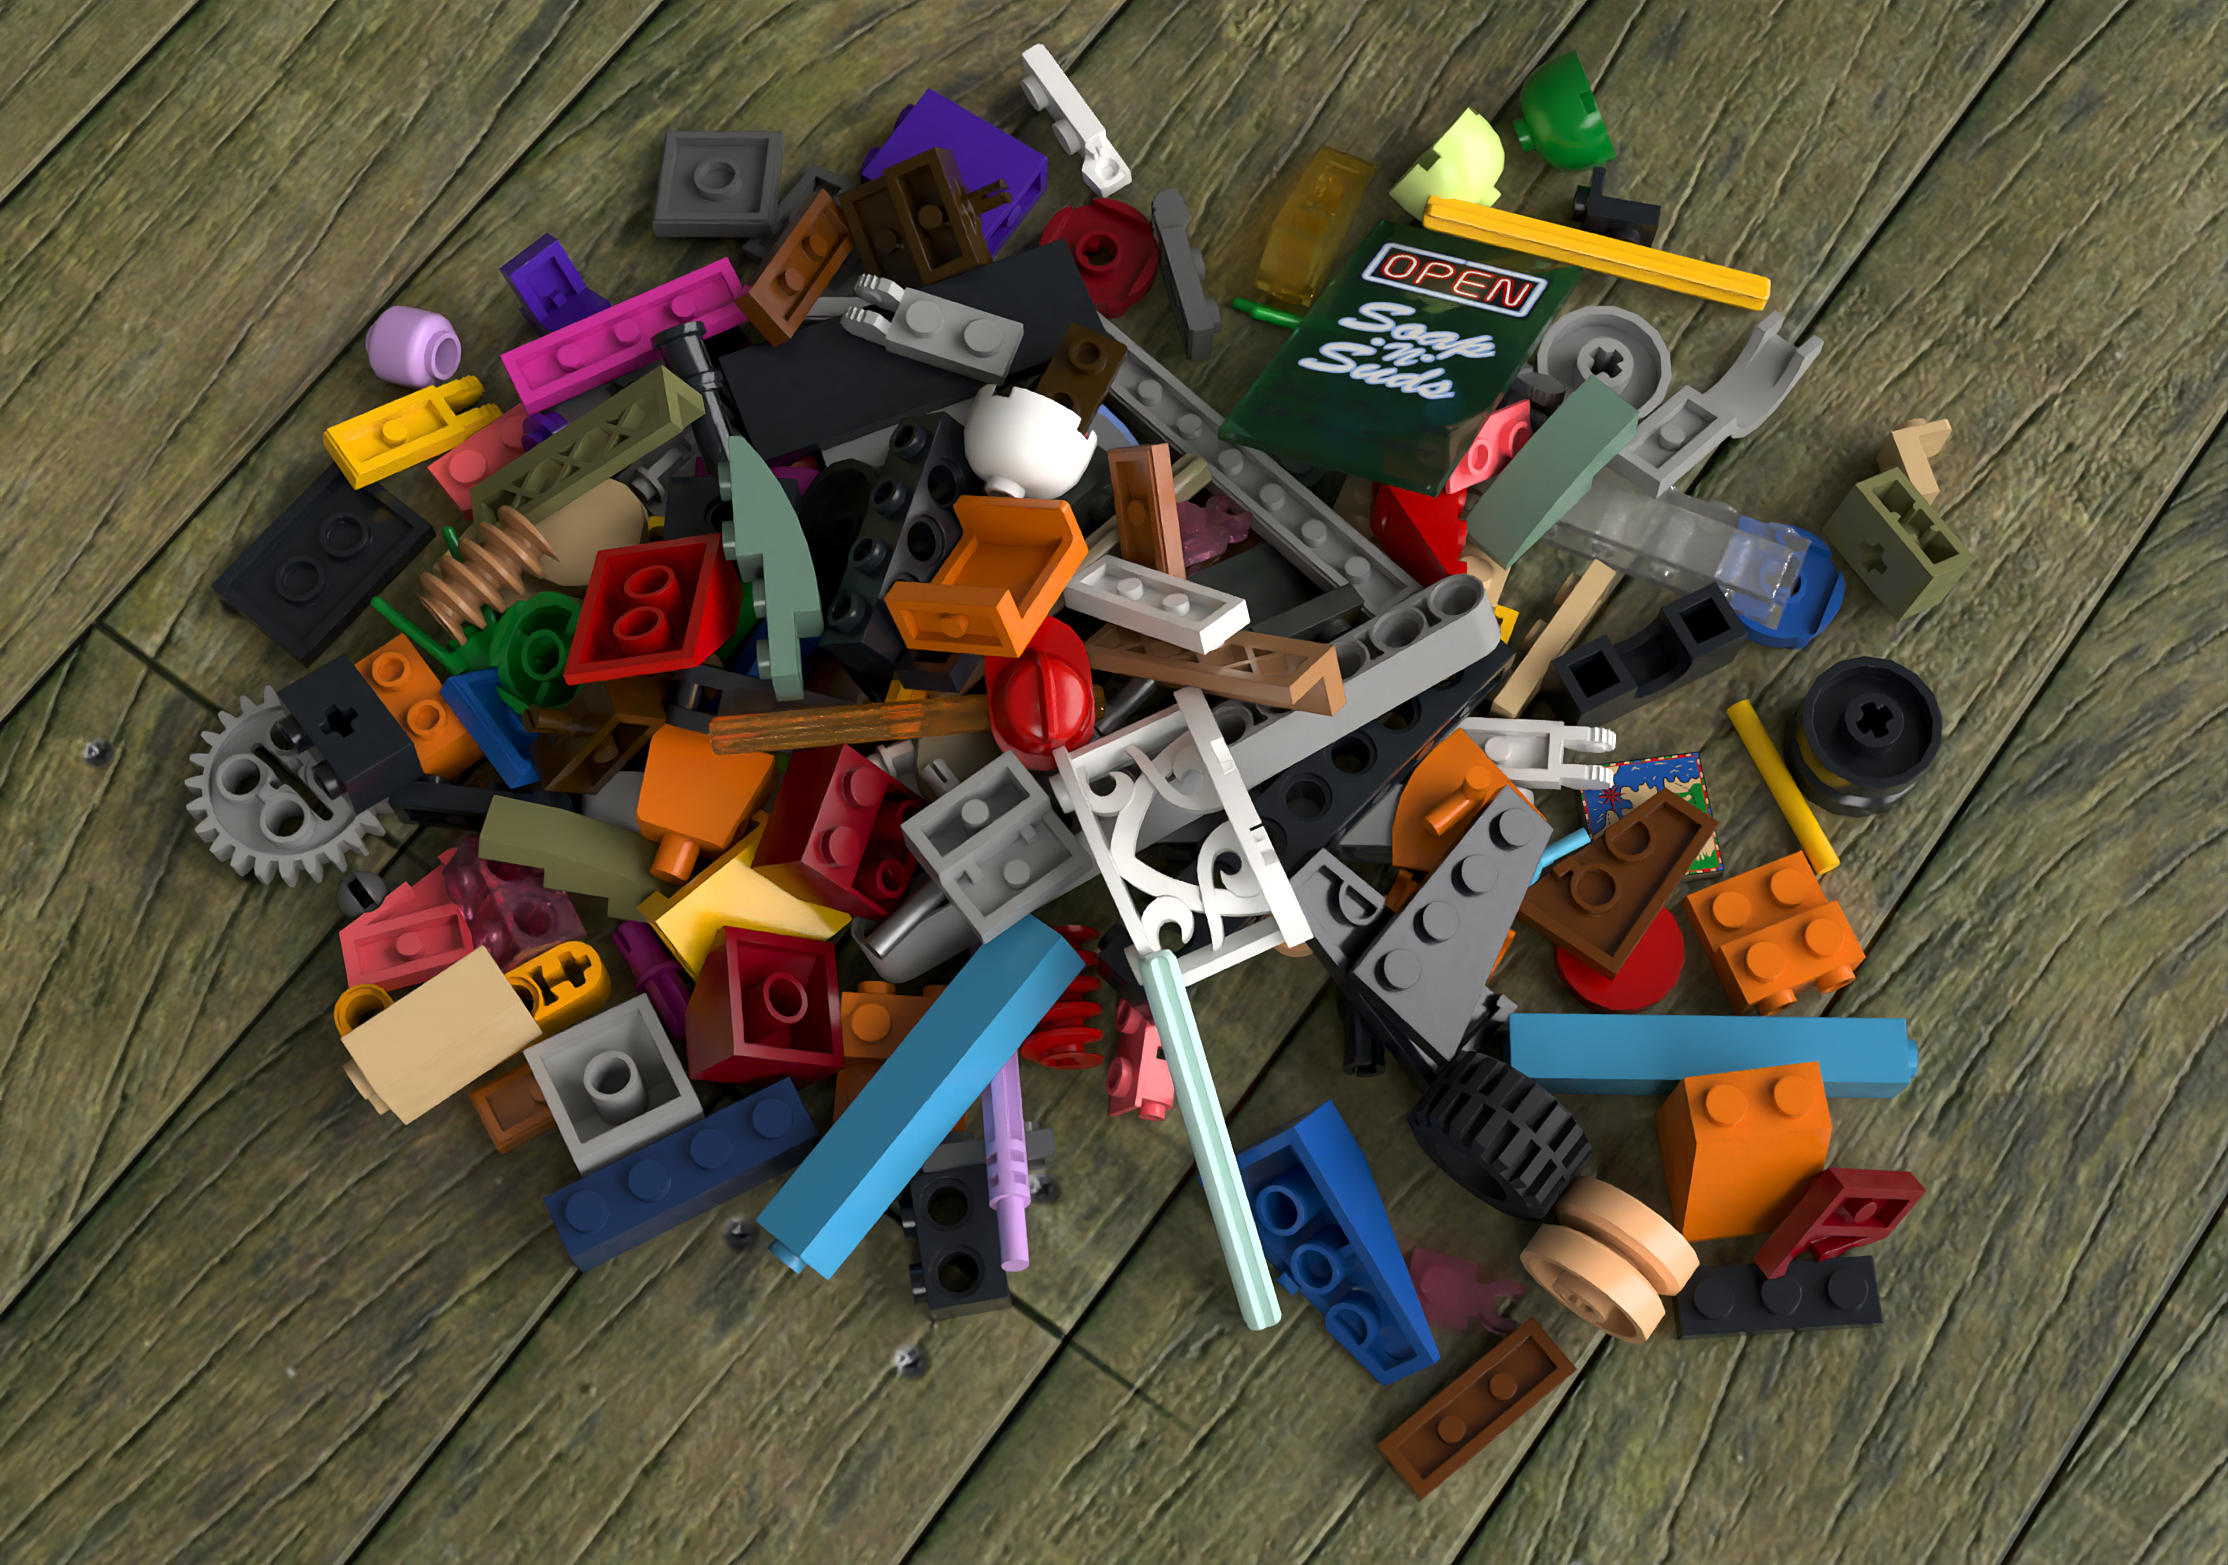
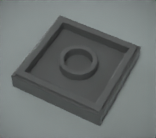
M665 131L652 218L655 237L774 238L785 150L782 131Z

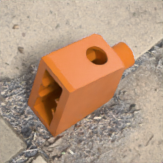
M665 723L652 736L636 810V822L643 837L660 843L649 872L667 883L685 886L688 883L698 856L716 861L746 837L754 825L751 816L760 809H764L781 778L775 756L708 734Z

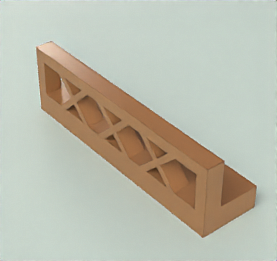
M1111 622L1106 623L1084 642L1090 661V668L1119 673L1121 679L1129 680L1132 676L1152 679L1156 685L1170 688L1197 687L1201 688L1203 694L1331 717L1347 703L1335 646L1330 644L1239 630L1226 639L1221 647L1203 655Z

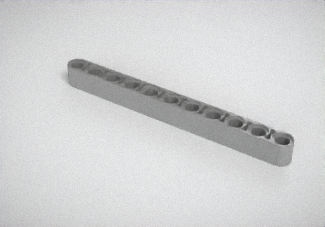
M1455 574L1438 581L1328 643L1335 646L1347 701L1333 717L1237 699H1229L1211 709V712L1245 787L1249 790L1485 657L1498 645L1501 630L1482 581L1473 575ZM1161 751L1148 756L1151 762ZM1136 762L1118 770V772L1128 775L1134 784L1142 774V770ZM1173 772L1167 779V782L1182 794L1194 795L1202 788L1204 777L1197 772L1190 773L1184 779V785H1181ZM1107 775L1091 782L1090 787L1094 794L1101 797L1108 796L1116 788V781ZM1157 792L1140 826L1135 854L1205 814L1189 813L1175 808ZM1057 797L1050 800L1051 808L1091 856L1093 869L1038 908L1102 873L1075 810L1065 814ZM1097 815L1108 844L1111 847L1112 835L1118 816L1104 817ZM926 871L911 879L904 901L929 877ZM947 898L883 960L878 959L863 942L881 923L855 916L851 925L852 937L880 977L892 984L912 980L980 942L979 938Z

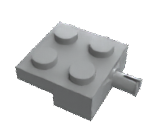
M1011 750L999 756L962 783L959 782L947 767L943 759L932 761L935 771L928 764L921 772V778L927 782L939 799L900 825L906 847L983 945L990 942L1093 869L1091 856L1052 810L1049 796Z

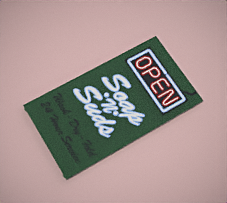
M1379 219L1219 427L1218 439L1437 498L1583 278L1584 267Z

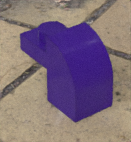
M548 233L499 268L522 305L519 311L539 338L612 307L607 299L585 285L558 239Z

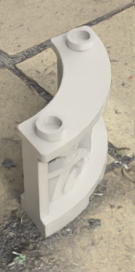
M1186 686L1173 692L1177 704L1068 753L1064 745L1052 750L1060 773L1049 777L1051 786L1064 813L1067 814L1075 810L1095 859L1134 942L1133 945L1124 948V952L1140 986L1143 985V981L1138 968V960L1148 953L1162 950L1159 943L1160 928L1168 922L1179 924L1182 929V941L1186 944L1191 939L1195 927L1192 911L1206 914L1212 943L1177 959L1185 987L1281 943L1286 942L1288 948H1292L1314 938L1264 826L1253 831L1250 830V828L1262 822L1201 688ZM1161 751L1151 762L1148 756ZM1136 762L1142 770V774L1134 784L1128 775L1118 772V770ZM1174 772L1180 784L1184 785L1183 782L1186 776L1197 772L1203 775L1204 784L1200 791L1194 795H1185L1173 788L1167 782V779ZM1107 775L1116 781V788L1108 796H1098L1093 793L1090 787L1091 782ZM1157 792L1169 804L1185 812L1209 814L1223 809L1226 810L1230 820L1218 826L1208 836L1200 850L1197 865L1200 886L1185 883L1161 874L1134 857L1140 826ZM1097 815L1104 817L1118 816L1112 835L1111 847L1108 844ZM1223 852L1237 854L1242 861L1240 871L1234 875H1227L1221 870L1222 882L1227 889H1216L1213 878V867L1216 857ZM1124 880L1156 898L1147 906L1142 918ZM1273 913L1272 916L1225 937L1221 916L1245 917Z

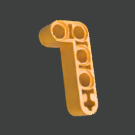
M568 941L551 948L504 974L520 999L534 1001L530 1014L543 1034L496 1066L596 1012L606 1003L611 992V980L600 956L591 946L579 941ZM580 969L584 974L586 982L582 986L575 988L568 975ZM361 983L352 986L341 994L335 1004L334 1019L336 1027L341 1036L344 1037L358 1027L360 1018L367 1011L375 1008L385 1010L395 1002L383 988L375 984ZM548 984L557 1000L552 1004L549 1003L540 989Z

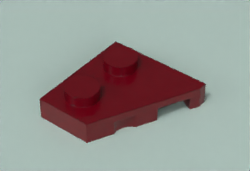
M1828 1167L1826 1170L1815 1175L1807 1183L1804 1189L1805 1196L1753 1257V1260L1768 1279H1775L1785 1275L1789 1263L1797 1254L1809 1250L1819 1263L1838 1256L1852 1247H1862L1887 1238L1924 1195L1926 1190L1909 1171Z

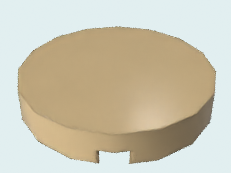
M608 478L534 526L560 560L558 562L545 554L540 557L546 573V577L543 580L550 588L570 596H584L582 592L587 591L598 550L650 542V537L647 534L648 522L650 523L647 510L627 485Z

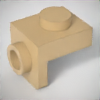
M1918 418L1899 424L1892 429L1876 457L1880 468L1879 474L1898 467L1930 506L1940 491L1927 458L1938 454L1952 432L1948 419L1926 423L1925 419Z

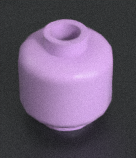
M392 306L380 314L366 335L365 345L369 363L376 376L390 384L415 390H421L433 384L437 388L455 373L460 362V341L450 321L438 313L408 306Z

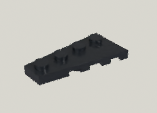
M1311 849L1286 873L1314 938L1305 941V943L1420 1092L1424 1094L1445 1066L1439 1067L1343 977L1395 912L1385 905V898L1326 849ZM1485 986L1456 1053L1460 1050L1476 1052L1505 1022L1509 1013H1513L1518 1006L1504 994H1495Z

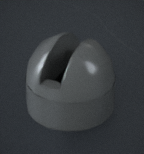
M357 870L348 874L339 882L336 902L342 914L352 923L363 913L372 912L380 907L385 897L391 891L379 875L369 871ZM358 885H361L364 891L374 900V903L366 909L362 908L351 892Z

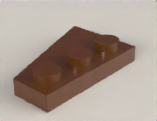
M1665 787L1607 828L1599 838L1575 855L1568 856L1554 866L1550 873L1530 886L1525 893L1515 918L1612 982L1720 822Z

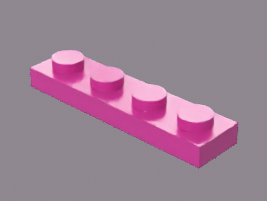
M725 257L501 354L500 357L528 416H531L662 359L661 351L653 349L650 339L663 330L687 322L703 321L707 330L702 336L703 340L749 321L733 302L743 286L728 257Z

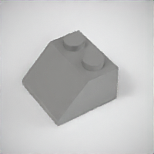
M646 992L523 1050L583 1178L706 1118L695 1091Z

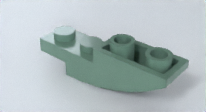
M741 435L729 436L730 461L718 462L722 501L732 500L733 520L722 521L726 561L737 560L743 583L752 582L756 618H767L768 639L756 640L760 679H772L777 702L804 699L800 638L822 636L825 629L822 603L809 547L796 512L781 484L767 464Z

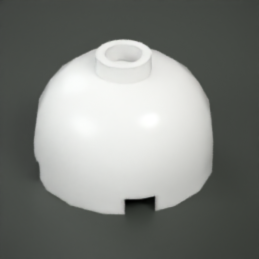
M987 384L979 389L964 428L965 457L974 473L987 483L985 492L989 496L1055 499L1077 484L1097 446V435L1093 430L1087 438L1077 431L1081 421L1078 415L1059 403L1027 389L1013 387L1009 398L992 396L997 384Z

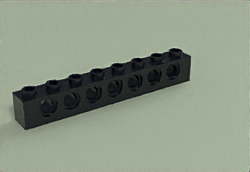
M1500 639L1496 648L1488 655L1448 677L1451 682L1450 684L1432 686L1387 711L1402 716L1408 726L1393 730L1384 727L1375 718L1281 771L1283 774L1268 789L1261 784L1252 789L1248 794L1262 823L1250 828V830L1253 831L1264 826L1285 874L1311 849L1324 848L1330 853L1438 744L1507 678L1516 652ZM1339 755H1351L1361 761L1364 769L1357 773H1345L1333 764L1332 759ZM1295 798H1307L1317 804L1320 812L1312 817H1300L1289 809L1287 803ZM1215 829L1207 833L1194 847L1189 856L1193 862L1177 878L1171 873L1166 874V876L1200 886L1197 873L1200 850L1208 836ZM1223 852L1216 857L1213 867L1215 886L1227 889L1222 882L1221 870L1227 875H1234L1240 871L1242 861L1237 854ZM1147 894L1144 898V903L1149 905L1156 898ZM1145 909L1140 913L1141 918ZM1192 911L1195 921L1194 932L1191 939L1180 950L1172 952L1177 959L1212 943L1206 914ZM1268 914L1245 917L1221 916L1225 937L1263 920ZM1120 919L1103 935L1097 945L1101 950L1098 954L1097 974L1155 1027L1144 985L1140 986L1124 952V948L1133 945L1134 942L1123 919ZM1168 922L1160 928V931L1172 930L1182 936L1181 926L1177 923ZM1200 981L1195 982V983H1193V984H1191V985H1189V986H1186L1185 989H1186L1187 994H1188Z

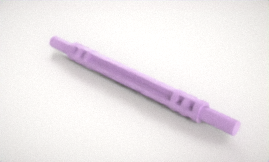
M981 941L969 947L970 959L983 944ZM1016 1050L981 1093L990 1207L997 1211L1001 1267L1011 1272L1021 1271L1029 1266L1024 1208L1028 1207L1031 1202L1018 1053Z

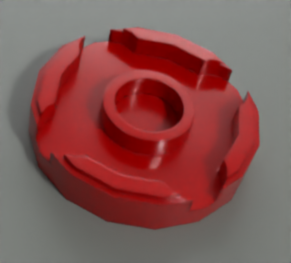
M1664 906L1612 982L1553 943L1554 967L1561 981L1562 979L1564 980L1566 986L1573 992L1571 995L1583 1006L1602 1014L1636 1015L1658 1004L1676 985L1685 961L1683 935L1672 913Z

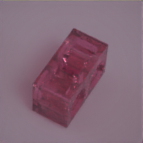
M480 836L465 839L443 869L442 874L445 878L447 894L450 900L458 905L472 934L474 949L476 950L484 945L503 974L559 944L568 941L581 942L587 935L566 891L543 887L544 868L478 858Z

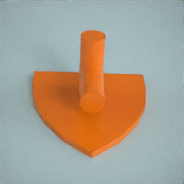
M1459 727L1438 744L1415 768L1400 796L1392 827V867L1429 872L1492 794L1506 784L1545 821L1547 819Z

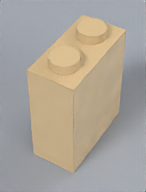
M482 945L342 1037L341 1041L353 1057V1059L342 1066L364 1099H369L380 1115L391 1109L407 1125L541 1036L543 1032L485 946Z

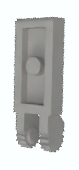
M863 274L859 276L854 289L856 295L860 299L865 300V302L871 303V305L875 304L880 308L896 313L890 323L879 313L870 310L865 311L855 306L854 308H846L840 322L846 331H849L852 335L863 337L865 340L884 345L886 351L988 384H997L998 387H1003L1023 337L1022 323L909 287L903 290L895 282L882 277L878 278L876 275Z

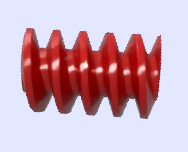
M1084 925L1050 927L1062 935L1085 962L1086 965L1083 969L1097 965L1099 953L1083 950L1082 944L1100 939V932ZM1082 969L1028 1035L1029 1037L1020 1045V1055L1032 1063L1063 1070L1095 1068L1103 1064V1056L1084 1051V1045L1102 1040V1030L1084 1026V1019L1102 1014V1005L1083 1000V994L1101 989V979L1083 975Z

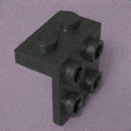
M1261 544L1186 577L1187 581L1245 599L1250 623L1240 630L1328 644L1353 630L1351 625L1365 603L1351 582L1314 598L1282 554L1271 544Z

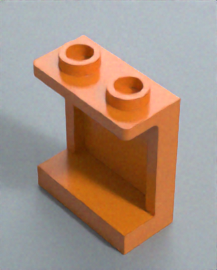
M960 495L953 508L963 528V536L930 583L896 581L884 600L907 649L1019 658L1087 555L1088 548L1069 503L1064 500Z

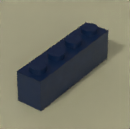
M788 1076L544 1197L543 1200L570 1259L584 1273L802 1164L820 1142V1138Z

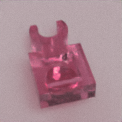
M1226 495L1209 498L1204 508L1187 500L1176 503L1184 566L1187 567L1226 552L1228 543L1245 540L1249 534L1253 514L1249 511L1238 515L1227 514L1230 498Z
M1415 1247L1412 1251L1408 1272L1429 1325L1463 1333L1466 1330L1469 1315L1478 1317L1481 1324L1490 1332L1500 1335L1511 1334L1515 1330L1517 1321L1498 1316L1493 1309V1300L1498 1296L1519 1300L1523 1294L1524 1287L1508 1279L1493 1281L1488 1286L1476 1283L1480 1268L1479 1263Z

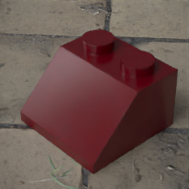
M723 926L718 929L684 1013L688 1078L768 1087L789 1076L796 1091H800L845 1069L835 944L731 926Z

